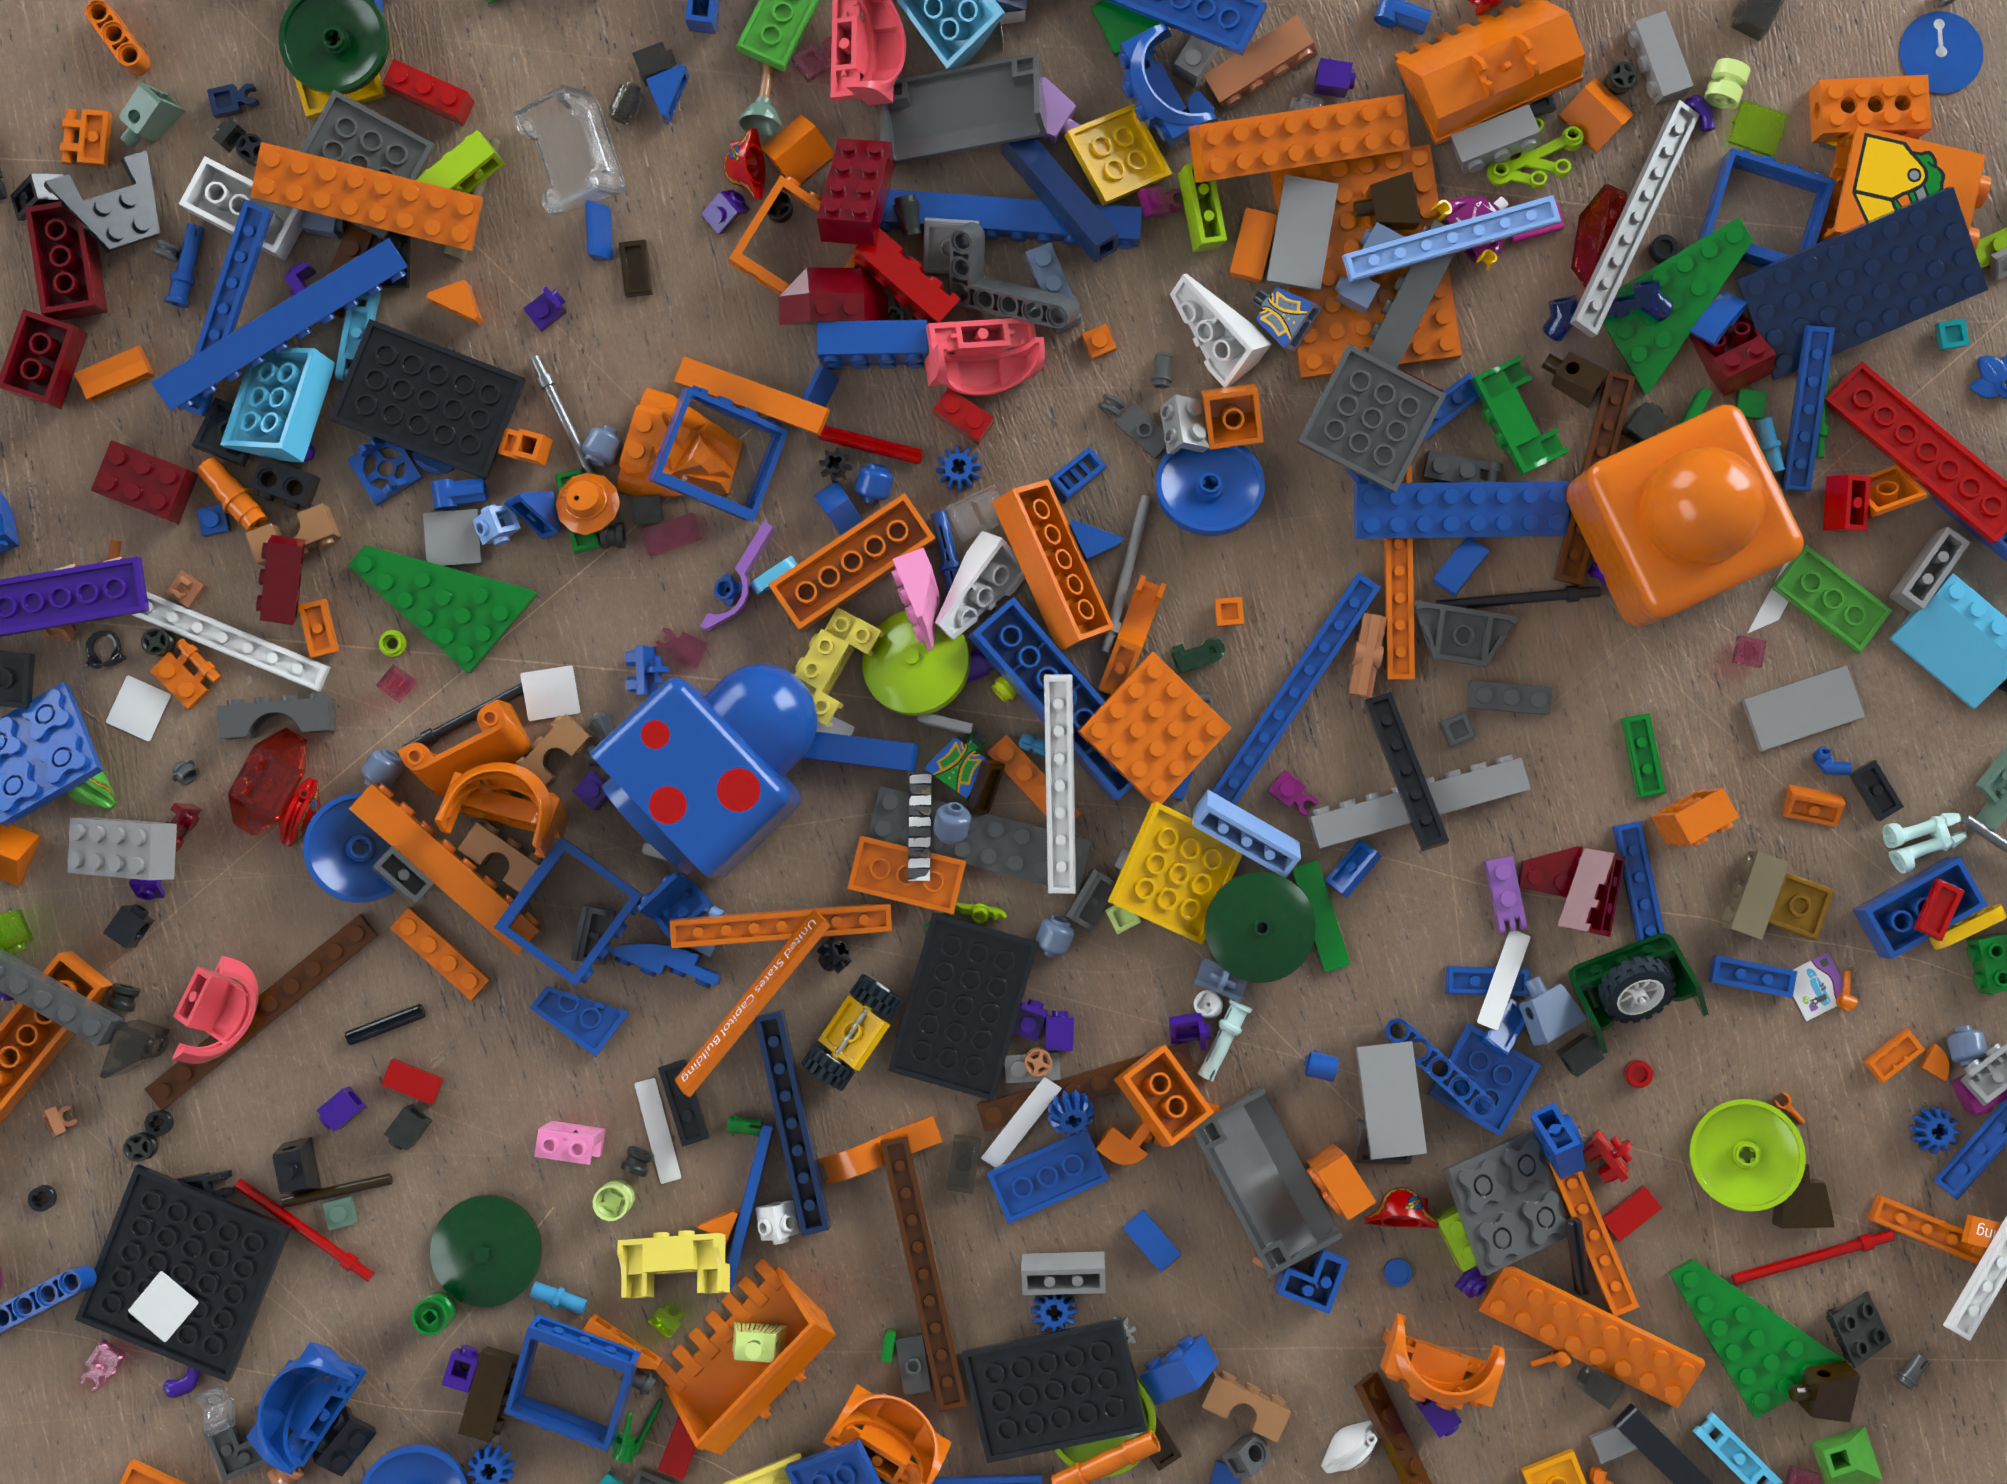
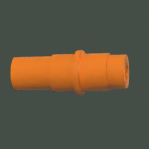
M211 457L199 465L197 474L213 491L214 496L222 504V509L226 513H230L247 532L260 528L267 523L268 517L262 511L260 505L253 499L252 492L248 488H244L216 457Z

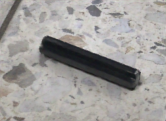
M421 1004L346 1031V1041L349 1045H354L425 1017L424 1008Z
M1579 1217L1567 1218L1565 1224L1574 1291L1578 1295L1583 1296L1591 1292L1583 1225Z

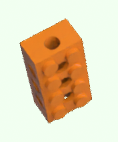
M1928 75L1819 80L1808 91L1812 143L1838 142L1856 126L1914 139L1920 138L1932 128Z

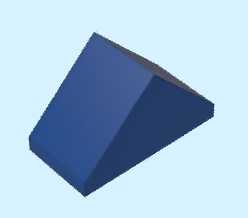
M678 65L646 79L662 119L667 124H670L690 76L684 65Z
M837 481L814 495L840 536L863 521Z
M553 491L522 492L504 502L512 512L542 539L560 532L561 525Z
M1073 519L1070 523V529L1085 562L1120 547L1123 537Z

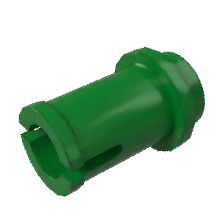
M734 1114V1116L728 1117L727 1132L732 1133V1136H735V1133L759 1137L760 1128H751L749 1126L761 1127L762 1119L737 1117V1114Z

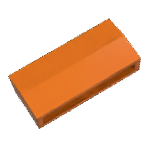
M1251 208L1245 209L1230 268V277L1253 283H1259L1262 280L1277 215Z
M141 345L74 373L85 398L91 402L98 401L155 376Z

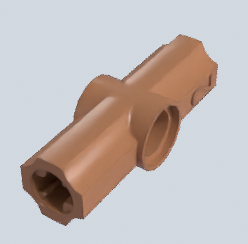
M1367 613L1362 615L1358 641L1354 644L1351 657L1353 668L1348 694L1372 698L1376 673L1380 669L1384 647L1382 646L1387 617Z

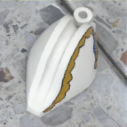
M1371 1420L1343 1427L1334 1435L1321 1464L1326 1473L1355 1470L1370 1460L1378 1440V1435Z

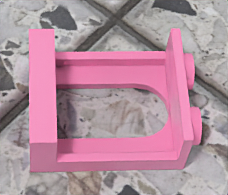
M550 1121L538 1129L534 1157L590 1165L592 1156H602L606 1129Z

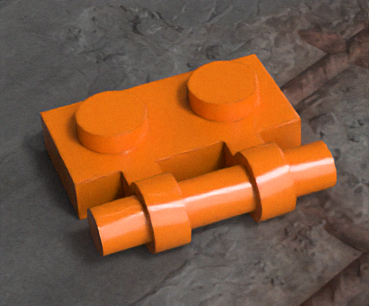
M66 109L65 118L62 119L61 128L64 129L63 142L59 144V152L62 153L61 163L72 165L73 155L77 154V163L80 165L108 167L113 114L104 110L82 109L81 119H77L76 110ZM79 130V142L74 143L75 132Z
M182 638L175 644L181 651V655L177 657L174 653L168 652L150 672L187 709L192 710L211 691L203 682L208 678L213 684H216L222 676L216 671V667L210 661L207 662L199 654V650L193 644L189 645ZM190 661L199 669L196 674L186 666Z

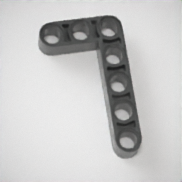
M970 222L952 233L950 238L949 295L954 292L960 298L956 305L1056 329L1065 327L1079 316L1080 306L1070 296L984 277L985 234L979 224Z

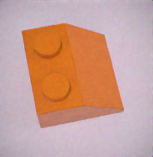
M1254 383L1201 391L1209 450L1264 442L1259 393Z

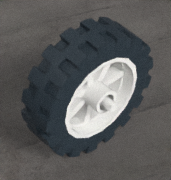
M1639 956L1634 957L1631 961L1625 960L1621 962L1620 966H1614L1609 970L1610 973L1603 976L1601 979L1602 984L1598 986V997L1607 1015L1611 1016L1616 1022L1620 1020L1621 1023H1628L1629 1021L1638 1023L1641 1019L1645 1018L1647 1020L1652 1018L1653 1014L1656 1012L1659 1014L1664 1010L1663 1007L1671 1003V996H1674L1676 993L1674 988L1676 983L1666 965L1660 959L1656 958L1654 960L1651 956H1646L1642 959Z

